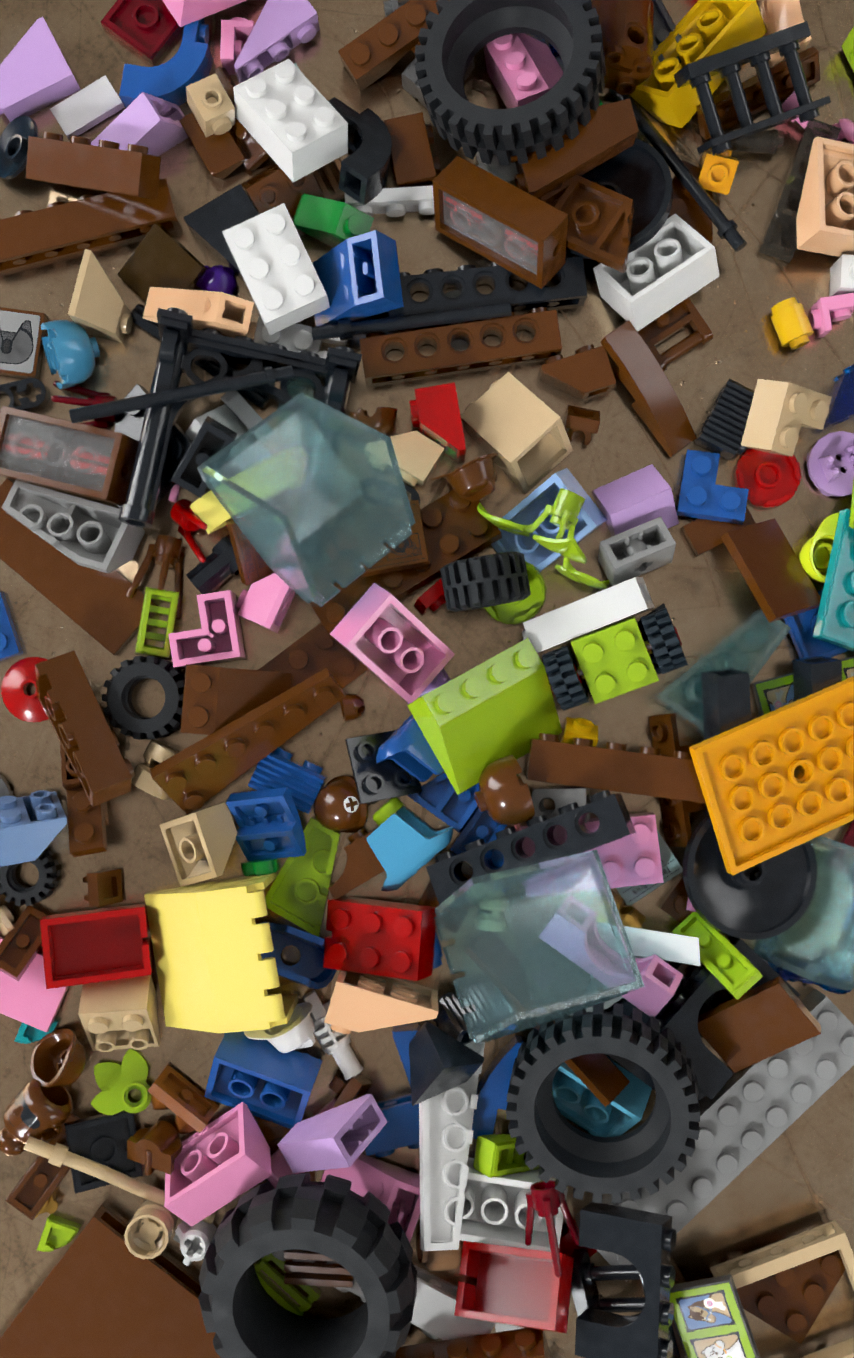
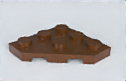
M837 1250L737 1289L743 1309L802 1344L846 1269ZM743 1254L730 1256L727 1259V1261L742 1256Z

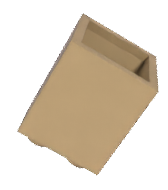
M509 372L501 379L493 382L489 390L478 400L469 404L461 414V421L468 434L487 454L498 453V456L493 461L524 494L532 489L573 451L561 417Z

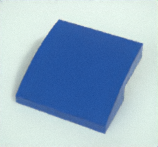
M288 787L232 793L229 795L226 804L239 826L236 841L247 861L305 856L307 849L304 832L296 805Z

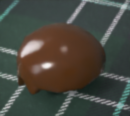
M378 407L371 417H369L367 410L359 408L356 413L346 411L344 423L348 431L358 439L372 441L385 438L394 429L398 409Z

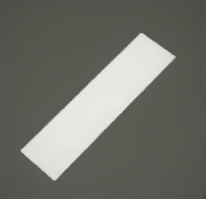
M597 922L598 930L604 941L618 953L649 957L655 954L662 960L700 966L698 937Z

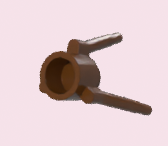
M157 535L156 543L149 544L147 554L126 594L128 599L133 597L153 557L155 558L154 563L161 566L158 582L159 590L164 589L168 570L173 568L175 564V592H179L175 618L177 620L181 618L182 564L185 553L181 552L182 540L172 536Z

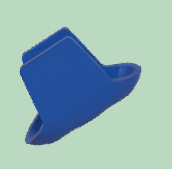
M413 715L405 720L378 748L376 764L388 759L393 760L420 782H425L433 774L439 775L444 771Z
M269 922L274 951L261 953L262 959L275 957L279 977L313 989L327 987L337 970L323 968L325 939L288 925ZM290 945L295 946L300 952L299 961L292 966L284 964L281 960L282 950Z

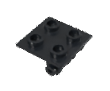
M395 730L345 739L360 804L368 803V805H372L380 800L422 792L420 781L393 760L388 759L376 764L378 748Z

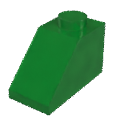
M304 193L300 198L293 223L296 229L334 248L348 238L370 232L374 218L345 202Z

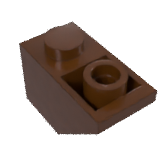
M593 344L577 349L575 355L563 358V355H555L546 359L538 373L541 381L580 401L610 392L617 383L605 348L603 346L595 348Z

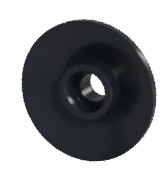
M22 115L12 120L0 136V177L8 180L16 177L27 165L28 136L38 137L36 122L29 116Z

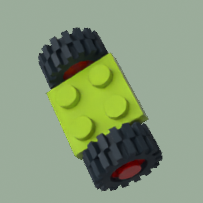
M667 608L641 617L648 637L646 641L642 637L635 616L571 640V645L580 666H577L568 645L543 654L545 670L561 709L565 711L589 702L583 679L586 680L595 704L659 681L649 655L652 654V650L662 674L688 665L681 647L682 642L676 627L672 624Z

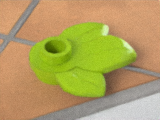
M129 1049L124 1055L121 1065L113 1062H103L94 1066L95 1080L102 1092L95 1096L91 1105L98 1112L105 1115H114L123 1110L128 1113H139L148 1107L151 1102V1094L148 1092L150 1086L146 1082L149 1068L142 1055L133 1049ZM132 1089H138L141 1092L140 1101H130L129 1092Z

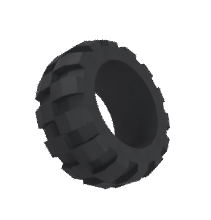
M310 1172L280 1177L276 1189H274L270 1182L260 1184L240 1197L237 1206L226 1212L205 1253L199 1275L202 1290L198 1297L206 1332H216L213 1345L217 1354L221 1358H395L396 1351L405 1344L412 1321L417 1293V1270L412 1263L413 1249L399 1222L388 1223L390 1211L387 1206L369 1191L364 1197L351 1191L352 1181L330 1174L326 1176L325 1182L311 1181ZM300 1249L322 1254L343 1266L354 1277L364 1294L366 1302L353 1312L337 1318L313 1319L297 1315L280 1306L269 1296L258 1279L254 1263L268 1254L282 1250Z

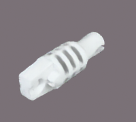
M315 990L304 995V1001L310 1002L313 1005L312 1012L310 1013L314 1023L313 1033L323 1051L328 1055L332 1054L345 1080L359 1074L364 1068L360 1065L349 1045L351 1036L336 1032L330 1028L331 1024L324 1023L330 1001L322 1004Z

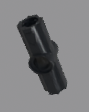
M226 535L213 547L212 553L206 558L204 563L200 562L186 574L192 584L202 594L212 593L229 577L239 574L230 535Z

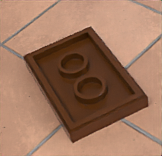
M775 518L727 531L721 537L769 623L819 607L821 597Z
M780 976L744 993L738 1000L733 998L698 1016V1031L734 1073L821 1034L819 1022Z

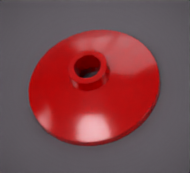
M41 657L24 658L14 663L6 672L1 686L2 699L6 708L16 718L26 722L48 720L37 697L35 664L48 659ZM33 683L36 691L30 696L26 692V687L28 684Z

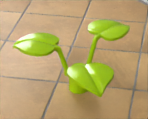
M560 488L553 506L547 504L544 512L531 525L517 524L490 515L481 503L478 504V512L492 524L504 531L530 537V534L551 515L552 517L549 522L559 527L556 539L535 534L532 539L548 550L564 556L563 566L556 564L554 568L565 577L593 588L607 589L610 583L609 580L599 581L588 574L577 571L570 563V560L583 564L587 562L584 553L574 539L575 526L579 520L577 517L585 501V498ZM565 530H568L567 538L563 539Z

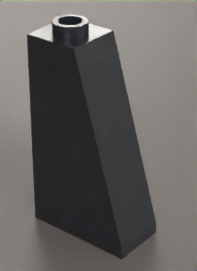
M241 184L183 218L191 234L221 262L230 267L244 282L222 233L226 229L259 215Z

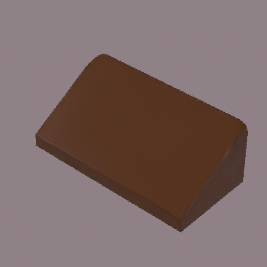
M192 112L179 120L213 177L224 179L247 160L230 130L222 135L213 134L206 138Z

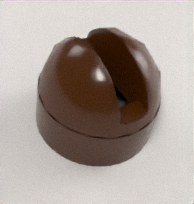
M345 694V698L340 701L344 721L355 720L364 713V700L357 694Z

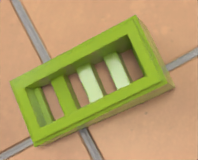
M146 587L135 648L136 655L153 656L162 659L169 658L171 649L168 634L174 631L179 592ZM151 599L170 602V608L150 605ZM149 612L168 615V619L163 621L148 618ZM147 626L165 628V635L146 632ZM145 639L163 642V648L144 645Z
M489 1134L477 1137L473 1167L490 1178L539 1170L540 1165L530 1170L525 1164V1160H523L524 1153L519 1155L515 1148L516 1137L511 1138L510 1134Z

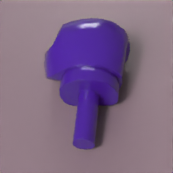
M206 265L207 270L196 283V286L203 291L224 292L233 295L238 284L234 277L235 272L230 267L215 265L213 267Z

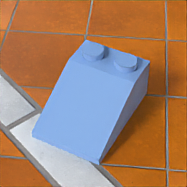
M568 468L554 473L502 517L517 524L531 525L544 512L547 504L553 506L558 492L562 488L585 498L577 517L579 520L575 526L574 539L577 544L607 521V518ZM551 515L530 534V537L513 534L498 528L502 538L491 544L497 553L519 552L524 554L525 561L534 565L539 572H542L562 556L560 553L548 550L532 539L534 534L556 539L559 527L549 522L552 517ZM565 530L563 539L567 538L568 530Z

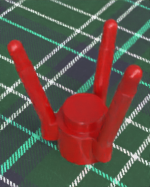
M181 499L173 505L170 512L171 518L179 525L177 531L186 539L199 561L204 563L206 558L190 533L200 528L206 530L207 524L196 516L190 508L193 502L188 499Z

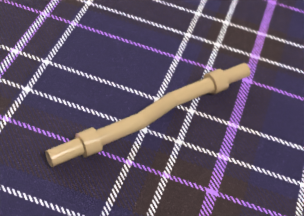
M29 1136L24 1146V1150L49 1159L48 1163L57 1167H61V1165L68 1166L164 1206V1190L136 1180L106 1165L68 1151L69 1147L57 1142L54 1146ZM216 1211L202 1221L212 1224Z

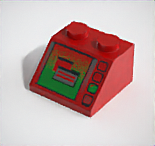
M455 382L414 389L415 400L409 401L412 427H419L421 434L444 447V454L455 462L464 463L466 444Z

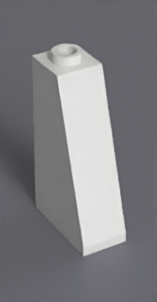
M634 577L523 622L525 630L522 631V636L524 640L529 638L536 652L540 653L655 608L643 577Z

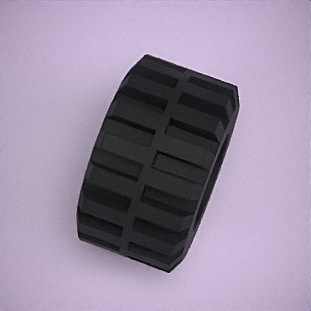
M503 552L448 563L440 569L447 610L458 612L524 600L531 595L524 554L519 552Z
M135 656L133 660H124L120 663L121 667L119 669L114 668L110 672L112 678L111 680H106L103 686L107 688V693L102 694V701L107 703V707L103 708L106 716L112 718L110 724L114 728L118 727L123 735L132 736L133 739L138 740L164 738L169 736L171 732L179 730L181 728L179 725L182 719L185 675L180 672L181 669L173 667V664L168 660L153 656ZM146 678L157 680L165 692L164 706L152 718L141 717L132 705V693L135 686Z

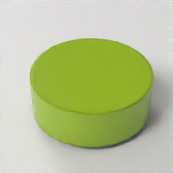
M398 797L391 798L372 816V819L380 826L392 814L397 813L404 804Z

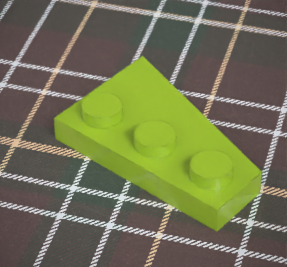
M311 817L303 830L307 849L305 856L287 858L266 894L265 900L268 909L312 935L319 937L329 892L328 887L331 883L341 833L323 827L316 818Z

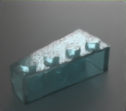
M762 609L754 611L650 698L670 713H675L677 718L704 737L701 672L734 668L748 672L751 684L791 628L781 620L769 623Z

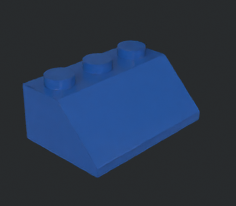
M244 1031L225 1033L213 1059L204 1097L232 1108L244 1102L247 1104L252 1115L292 1129L296 1123L302 1121L323 1060L295 1050L281 1053L268 1040L249 1039L244 1034Z

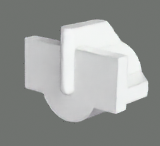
M182 1221L178 1225L173 1240L180 1243V1250L184 1256L183 1263L186 1266H189L193 1261L204 1259L205 1253L217 1230L213 1223L209 1224L200 1221L194 1226H190L185 1221Z

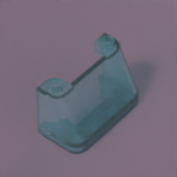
M818 836L810 840L817 862V883L808 909L800 920L787 931L771 938L756 940L753 951L762 959L813 982L842 990H852L854 988V847Z

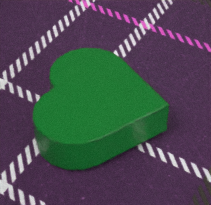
M280 858L241 863L242 875L244 876L272 874L278 872L281 868Z

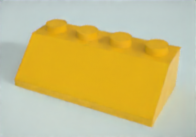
M698 0L675 26L673 32L671 31L669 36L654 51L653 71L650 77L640 85H637L635 91L629 95L659 122L683 128L697 112L696 106L700 105L696 89H692L690 84L680 88L677 87L674 74L687 64L763 37L767 29L756 0ZM679 33L682 38L677 43L675 37ZM662 54L665 60L660 62L658 57ZM720 73L711 76L709 86L712 95L725 80V78H721Z

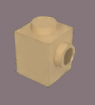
M216 73L186 86L187 103L206 138L213 134L222 135L235 125V107Z

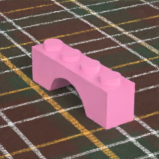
M569 894L546 926L540 938L649 1017H655L674 996L683 974L655 954L646 958H632L612 949L604 941L598 930V913Z

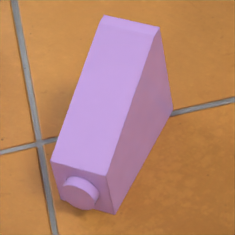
M43 17L34 22L0 64V115L4 113L10 122L22 115L30 116L81 90Z
M142 92L91 142V145L98 146L99 140L120 143V150H127L128 144L148 147V154L158 157L188 138L179 121L185 115L178 105Z
M366 1094L296 1123L277 1146L293 1173L348 1168L387 1124V1120L373 1095Z

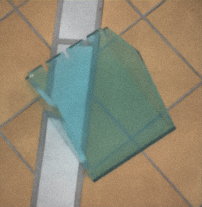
M303 392L197 467L203 481L269 568L307 604L312 601L322 607L340 593V589L333 585L335 582L342 588H346L365 573V567L360 562L366 567L371 568L390 553V549L383 545L385 542L392 548H396L412 535L410 527L415 524V519L391 438Z
M597 850L473 877L434 909L436 913L434 921L440 941L454 938L456 943L443 947L450 974L465 972V976L453 980V984L461 1008L475 1005L476 1011L463 1014L469 1037L474 1039L475 1044L488 1042L545 1024L645 987Z

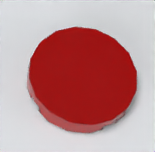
M752 448L745 451L737 461L733 474L736 488L749 489L747 503L761 509L777 508L789 501L797 491L802 477L800 464L794 454L791 457L762 452Z

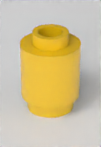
M796 297L783 300L771 308L773 314L771 321L782 347L790 346L791 350H795L810 342L809 337L814 331L802 303H798Z

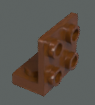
M277 164L270 166L241 184L259 214L284 203L292 221L302 194L325 198L313 173L292 182ZM296 229L297 232H298V234H299V236H302V235L305 234L304 232H302V231Z

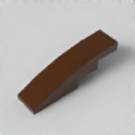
M630 320L606 335L600 343L620 368L616 375L635 399L631 406L667 454L672 457L696 439V435L673 387Z

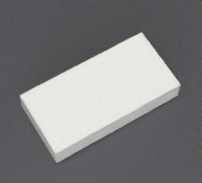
M105 75L50 108L70 141L71 136H79L125 107Z

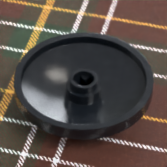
M635 139L633 146L581 176L633 199L634 214L629 253L650 241L668 218L673 202V184L670 169L663 156L644 141ZM566 247V252L578 257L582 256L583 258L591 259L583 254H580Z
M708 815L695 828L687 843L683 858V880L692 906L707 924L731 937L761 940L787 931L804 915L816 889L817 862L810 841H807L732 876L726 871L713 825Z

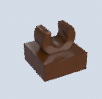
M568 405L565 415V428H567L568 438L571 442L573 433L582 431L585 434L584 445H588L591 441V433H598L600 411Z
M107 869L87 873V876L83 878V882L88 883V895H84V900L89 902V907H101L123 902L121 869Z
M343 1074L340 1077L335 1075L328 1087L340 1096L333 1106L337 1107L366 1095L373 1082L364 1075L354 1076L348 1080H345Z

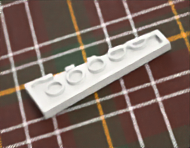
M486 1037L468 1043L466 1046L483 1056ZM482 1065L467 1082L419 1103L420 1248L423 1251L458 1250L465 1202L464 1190L467 1185L469 1171L467 1166L468 1154L473 1140L474 1130H472L474 1109H477L478 1095L476 1093Z

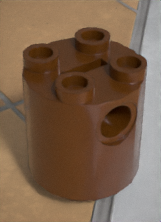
M592 0V9L596 8L602 31L606 67L604 88L616 90L617 93L622 95L631 94L635 91L637 85H640L650 77L653 71L652 0Z

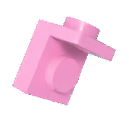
M242 17L221 20L220 60L222 67L227 70L229 75H236L234 64L243 48V43H246L255 25V22Z
M854 293L823 297L811 307L809 321L812 329L815 330L816 338H823L832 330L831 321H842L852 317L851 314L854 312Z

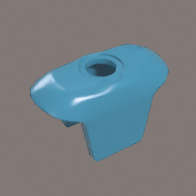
M402 807L367 837V842L387 874L381 891L388 892L399 889L422 866L426 865L451 842L453 826L434 830L409 809Z

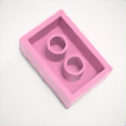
M373 583L330 633L333 638L409 704L421 695L455 655L401 602L376 583Z

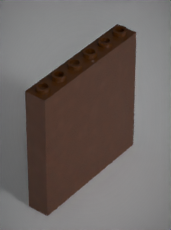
M102 1204L0 1336V1358L221 1357L217 1354L213 1345L216 1332L207 1333L198 1299L202 1291L199 1280L163 1252L153 1259L135 1257L129 1252L125 1244L124 1234L127 1224Z

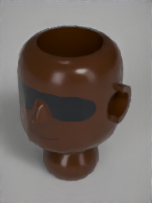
M33 1078L5 1110L3 1116L5 1127L0 1130V1150L8 1156H16L23 1153L29 1136L44 1142L56 1138L60 1133L59 1127L66 1121L72 1111L73 1102L65 1086L47 1088Z

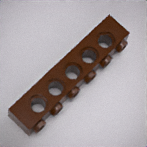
M546 307L531 309L528 311V314L515 316V313L511 312V316L489 320L466 321L455 325L430 326L431 328L402 329L398 330V333L385 335V332L370 333L366 335V338L359 339L366 386L546 360L552 356L560 355L562 351L557 310L548 311ZM525 329L530 331L534 338L530 341H522L517 337L516 333ZM490 334L497 335L501 343L497 346H489L484 342V337ZM462 339L468 343L469 347L464 351H456L452 348L451 343L454 340ZM424 344H431L436 348V352L431 356H424L418 350ZM391 349H399L404 353L403 357L398 361L389 360L386 354Z

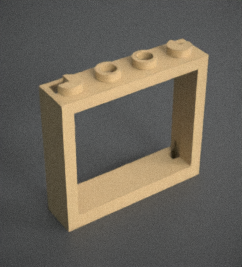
M835 1220L710 1267L713 1277L731 1274L736 1289L838 1250L854 1290V1254L846 1233ZM854 1337L800 1358H854Z

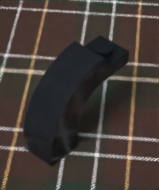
M334 97L328 102L348 122V147L354 152L341 161L339 189L364 206L382 191L387 181L392 148L391 136L385 123L372 110L367 108L359 114Z

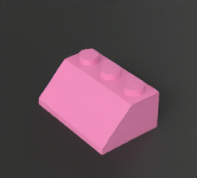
M525 33L505 35L492 40L484 46L487 73L507 109L519 107L540 98L563 76V70L548 45Z
M241 1102L208 1124L201 1133L196 1132L181 1142L183 1149L174 1160V1171L171 1175L165 1173L164 1207L190 1226H194L272 1175L270 1147L247 1104Z

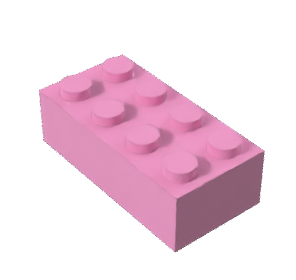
M653 812L629 814L636 833L526 874L527 897L664 883L655 814ZM590 818L585 823L586 828L591 832H595L599 828V818ZM557 825L553 831L555 841L563 844L567 839V831L561 825ZM520 826L519 831L528 828V826ZM526 837L522 843V849L528 856L534 854L535 843L532 839Z

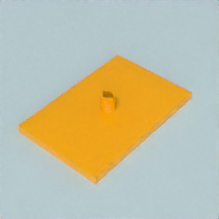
M854 676L689 747L727 873L732 876L854 820Z

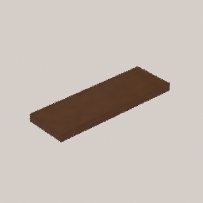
M6 478L0 485V559L109 652L117 656L139 630L145 594L137 588L133 597L128 599L126 594L131 586V582L116 569L110 573H105L76 564L6 513L1 507L14 484L10 479ZM151 600L150 605L158 606L153 600Z

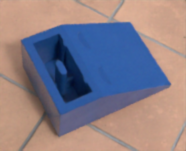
M377 230L344 240L312 263L327 294L330 308L314 315L316 326L338 324L337 320L344 319L354 321L404 307L396 240Z

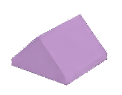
M652 464L592 490L600 511L607 518L605 522L611 536L625 532L658 517L662 518L668 529L679 524L672 489Z

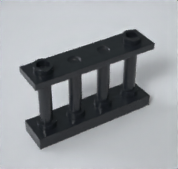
M807 21L692 62L674 74L678 88L690 84L692 89H696L711 140L697 148L699 155L708 151H712L713 156L730 150L732 142L796 118L800 119V123H804L820 116L819 109L831 103L829 96L812 101L797 51L800 49L799 43L811 35ZM777 52L780 53L781 57H785L799 107L783 112L768 63L771 59L770 55ZM749 62L751 68L755 67L770 115V118L757 123L753 121L738 73L741 70L740 66ZM719 73L721 78L726 79L741 129L724 134L709 86L711 76Z
M587 1248L574 1249L571 1255L574 1258L571 1292L578 1316L587 1308L610 1313L642 1312L645 1297L604 1298L602 1294H599L596 1281L641 1280L645 1293L642 1277L634 1265L595 1266L590 1261ZM671 1325L669 1326L668 1339L673 1342L672 1358H683L680 1357Z

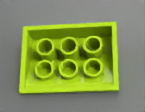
M529 638L407 705L457 795L479 783L482 771L490 763L509 755H513L517 760L529 753L531 738L539 739V733L553 735L562 733L545 666Z

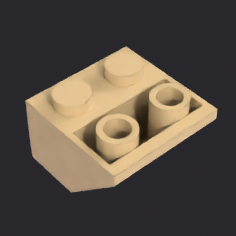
M151 975L83 984L78 1015L93 1051L111 1052L117 1049L132 1048L143 1050L147 1047H159L157 993Z

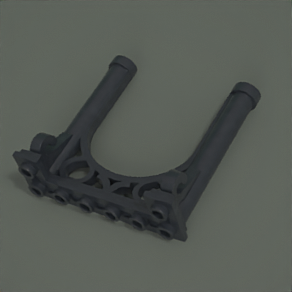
M173 307L167 310L158 308L157 321L161 343L150 393L179 388L182 373L185 374L186 379L192 385L229 378L227 377L226 360L248 365L243 370L232 371L233 377L263 371L266 366H271L273 369L292 365L294 379L281 381L280 389L274 386L268 387L267 384L240 390L260 393L277 401L292 413L304 431L308 446V457L287 556L302 562H320L322 553L320 541L351 384H355L362 354L355 353L353 349L345 346L328 347L327 357L324 359L311 351H301L298 353L289 351L280 344L270 343L267 346L254 343V340L245 336L232 338L223 336L219 331L210 328H204L202 331L193 329V316L188 315L184 310ZM203 359L215 362L219 366L220 372L216 377L203 381L192 372L191 367L195 361ZM293 381L306 382L314 387L315 395L311 399L296 402L288 393L287 386ZM197 398L146 408L125 504L121 505L119 521L135 527L152 528L174 424L180 413ZM320 404L316 429L314 431L312 423L304 411L313 409Z

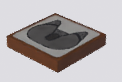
M0 307V375L25 379L36 378L39 380L43 353L42 337H45L46 330H41V324L47 322L48 319L45 313Z

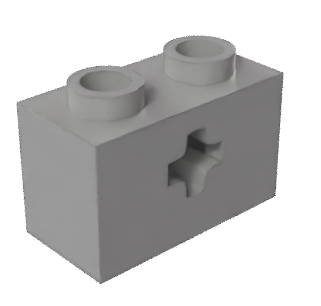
M658 517L600 541L598 561L609 582L614 586L671 563L676 542L662 518Z

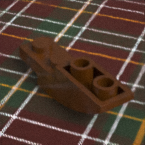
M60 743L62 786L67 793L70 854L73 857L105 852L107 851L106 825H109L107 802L92 807Z

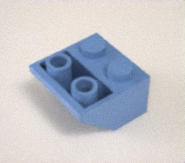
M38 790L29 796L0 797V867L36 861L65 827L67 817L56 791Z

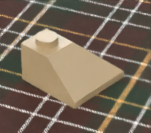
M85 249L68 315L76 324L83 327L88 335L123 343L125 334H129L133 321L131 312L91 250Z
M226 802L159 825L180 887L223 875L238 833L234 824V817Z

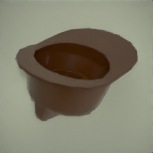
M494 452L478 457L451 473L429 479V481L445 478L459 497L472 502L481 500L495 490L497 473L493 460L498 456V453Z

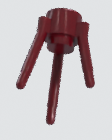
M54 381L53 385H54L55 387H57V385H56L55 382H59V381ZM79 386L64 390L88 396V399L57 395L51 397L53 402L78 406H90L117 400V397L110 396V393L97 392ZM115 415L94 419L95 421L80 424L108 429V422L115 423Z
M549 1180L547 1183L540 1181L532 1184L530 1187L531 1192L526 1193L525 1245L530 1246L532 1243L534 1214L536 1210L538 1216L546 1218L555 1276L559 1278L562 1276L553 1218V1216L559 1213V1207L575 1245L578 1247L579 1234L566 1203L565 1194L555 1189V1181Z

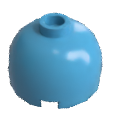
M54 320L42 323L41 330H47L48 336L42 337V343L51 374H56L58 371L61 381L55 382L57 387L61 390L82 384L92 375L95 369V358L100 357L96 338H89L86 330L73 321Z

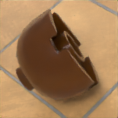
M513 755L490 763L479 777L480 791L474 792L480 812L487 811L492 820L509 826L524 823L535 816L530 790L527 783L524 784L519 775L522 773V770Z

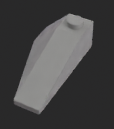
M15 480L1 507L6 513L76 564L105 573H110L131 561L145 533L143 528L119 521V508Z

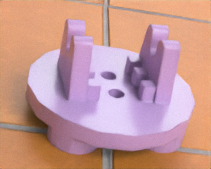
M845 431L828 433L816 441L807 453L809 477L816 488L825 496L843 497L852 495L854 433ZM836 455L840 456V461L836 459ZM841 468L845 469V473L841 472Z

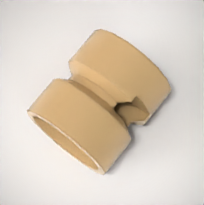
M151 739L143 754L145 763L137 765L134 771L135 777L132 778L131 783L148 794L168 800V794L152 779L150 769L180 751L163 742Z
M150 1200L144 1201L136 1210L124 1234L125 1244L129 1252L141 1259H153L159 1256L167 1247L175 1231L177 1216L160 1204Z

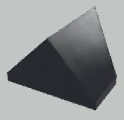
M426 1021L409 1043L412 1106L467 1082L483 1064L485 1058Z

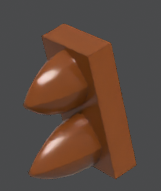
M170 1065L166 1066L148 1089V1092L151 1094L153 1110L170 1109L176 1114L174 1126L179 1135L194 1131L201 1133L220 1107L213 1100L205 1098V1094Z

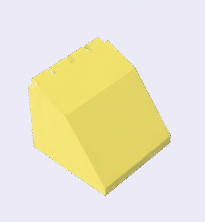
M277 872L260 876H239L144 894L167 1027L212 1033H230L271 1029L278 1025L288 1024L299 1001L298 994L283 997L281 993L268 995L267 989L280 986L275 957L264 959L261 957V953L274 951L269 922L256 924L255 918L268 915L263 889L277 877Z

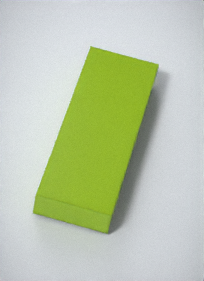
M692 912L672 931L673 934L699 938L700 962L737 1000L763 977L759 970L719 931L707 924L697 912Z

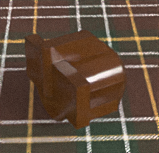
M158 1121L152 1127L139 1129L127 1140V1159L145 1165V1175L147 1176L151 1175L156 1169L171 1175L174 1171V1160L183 1149L177 1129L167 1121Z

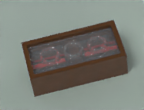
M456 156L433 179L435 230L541 289L565 264L568 214L459 156Z
M2 406L0 412V476L121 506L125 503L139 441L123 433L80 423L72 424L71 421Z

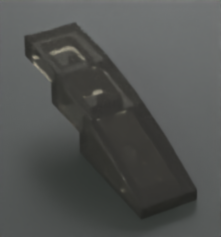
M815 119L807 121L759 250L760 253L788 263L792 260L797 247L796 217L813 140L818 136L837 141L841 128Z

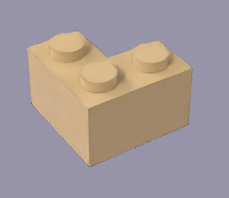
M758 379L741 446L762 452L793 457L801 427L823 430L832 397L790 382Z

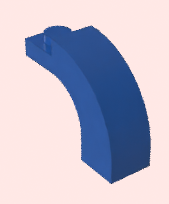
M203 18L184 26L180 48L166 63L154 67L124 64L119 96L125 108L142 92L178 106L187 102L186 86L208 77L213 63V57L208 45L209 25L205 24Z

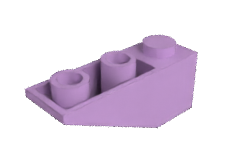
M267 0L234 64L239 83L263 72L273 62L284 60L289 55L290 50L300 43L304 44L311 41L315 37L316 33L320 30L318 15L308 0Z

